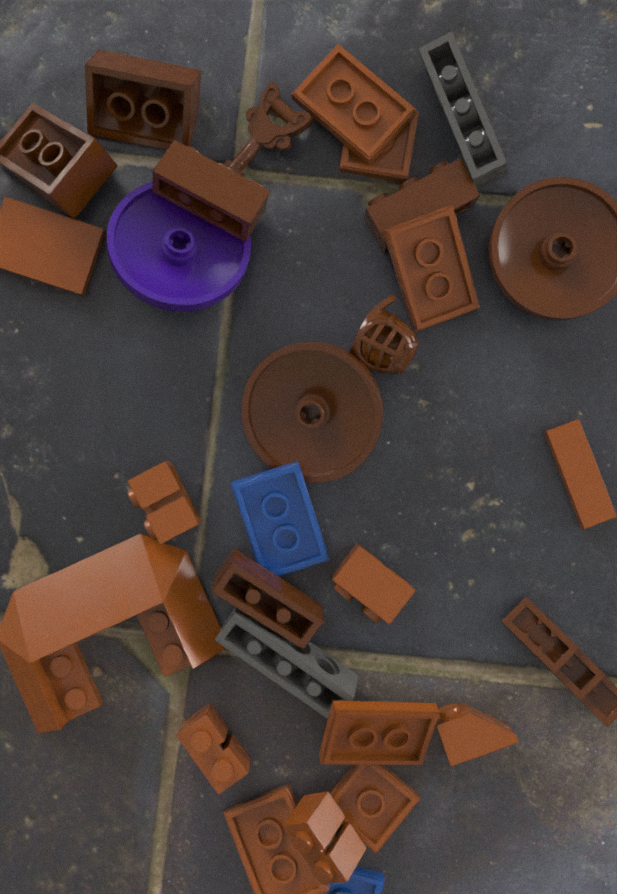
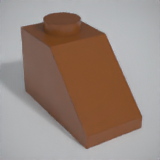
M450 703L439 708L440 714L435 727L451 767L519 743L516 734L508 724L466 704Z

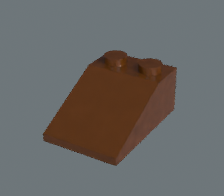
M34 103L28 107L0 141V165L73 219L85 208L90 199L118 166L95 138Z

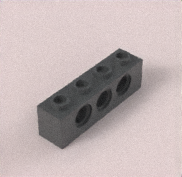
M451 31L419 48L425 69L476 188L478 189L507 175V161L453 32Z
M237 607L234 608L225 620L215 638L216 642L327 719L333 700L352 701L355 697L359 675L309 641L304 649H302Z

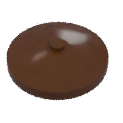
M553 177L539 180L516 193L496 218L491 230L488 247L489 263L493 277L506 298L516 307L532 316L554 321L580 318L608 303L617 294V202L600 187L585 180L571 177Z
M302 341L276 350L254 369L243 392L241 416L243 428L251 447L266 465L273 469L298 461L305 482L322 483L348 475L368 458L381 433L383 402L373 375L356 356L330 343Z

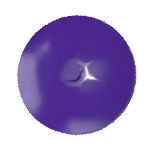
M153 181L141 185L127 194L119 202L111 215L107 229V250L115 275L128 291L140 300L161 309L195 311L217 304L237 288L248 267L251 253L250 236L244 242L153 193Z

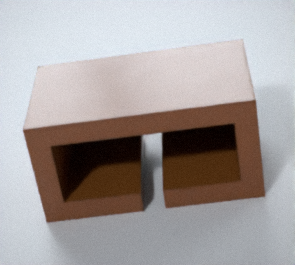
M164 461L128 480L131 487L127 491L130 500L137 509L140 507L144 509L147 518L144 521L145 528L153 540L158 539L160 544L203 522L171 461Z
M358 543L332 575L333 581L337 583L334 589L349 601L353 597L364 604L361 610L377 623L382 618L390 625L416 591L412 585L389 567L384 566L380 560Z
M210 702L185 720L176 736L219 795L248 774L251 758L233 733L227 737L224 748L222 747L221 743L225 741L229 727Z
M328 791L304 795L282 826L290 837L294 848L301 853L310 866L312 874L321 884L348 882L366 850V846L350 823H344L336 836L335 833L343 822L345 815Z

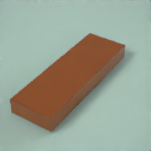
M575 419L544 431L580 528L586 529L617 517L580 420Z

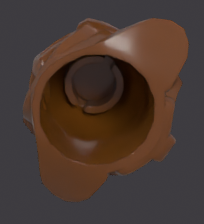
M394 295L382 300L368 313L350 349V353L356 356L369 371L373 370L389 374H402L406 372L407 367L415 358L418 345H420L419 339H417L416 334L411 328L399 319L397 314H391L386 311V307L398 299Z

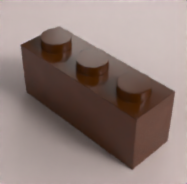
M176 140L172 142L153 170V193L244 242L248 240L265 212L270 191L264 189L258 182L240 176L231 171L228 166L216 163L200 154L195 148L185 146Z
M460 158L450 164L448 160L442 161L435 165L429 171L430 174L418 180L417 177H412L399 186V191L390 196H387L386 193L380 194L368 203L369 207L366 208L364 219L383 254L389 251L383 233L384 229L449 205L453 206L455 215L475 205L480 194Z
M235 548L214 577L212 589L214 594L304 649L324 622L321 603Z

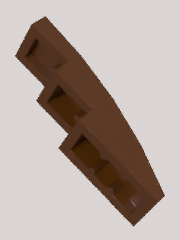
M525 597L501 622L608 727L617 718V686L606 677V674L566 634Z

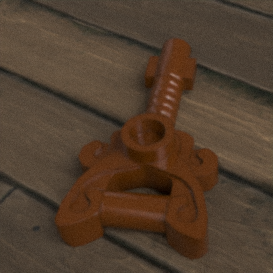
M274 82L269 83L260 99L259 108L251 107L246 112V119L250 123L248 131L252 139L236 155L233 161L227 159L224 165L243 177L245 174L242 170L262 147L268 151H274L276 147L281 152L287 151L291 148L292 142L290 138L306 130L313 123V117L305 111L294 112L281 100L277 84ZM271 110L287 123L284 127L271 123L268 117Z

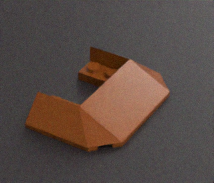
M141 533L13 591L0 625V649L38 734L60 730L68 721L92 711L104 703L77 642L137 615L164 677L190 665L194 669L226 649L215 641L222 627L187 550L166 543L160 544L158 540H153L150 536Z

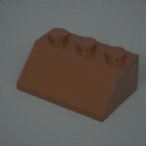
M98 49L85 63L87 134L168 150L174 140L185 146H191L200 105L202 70Z

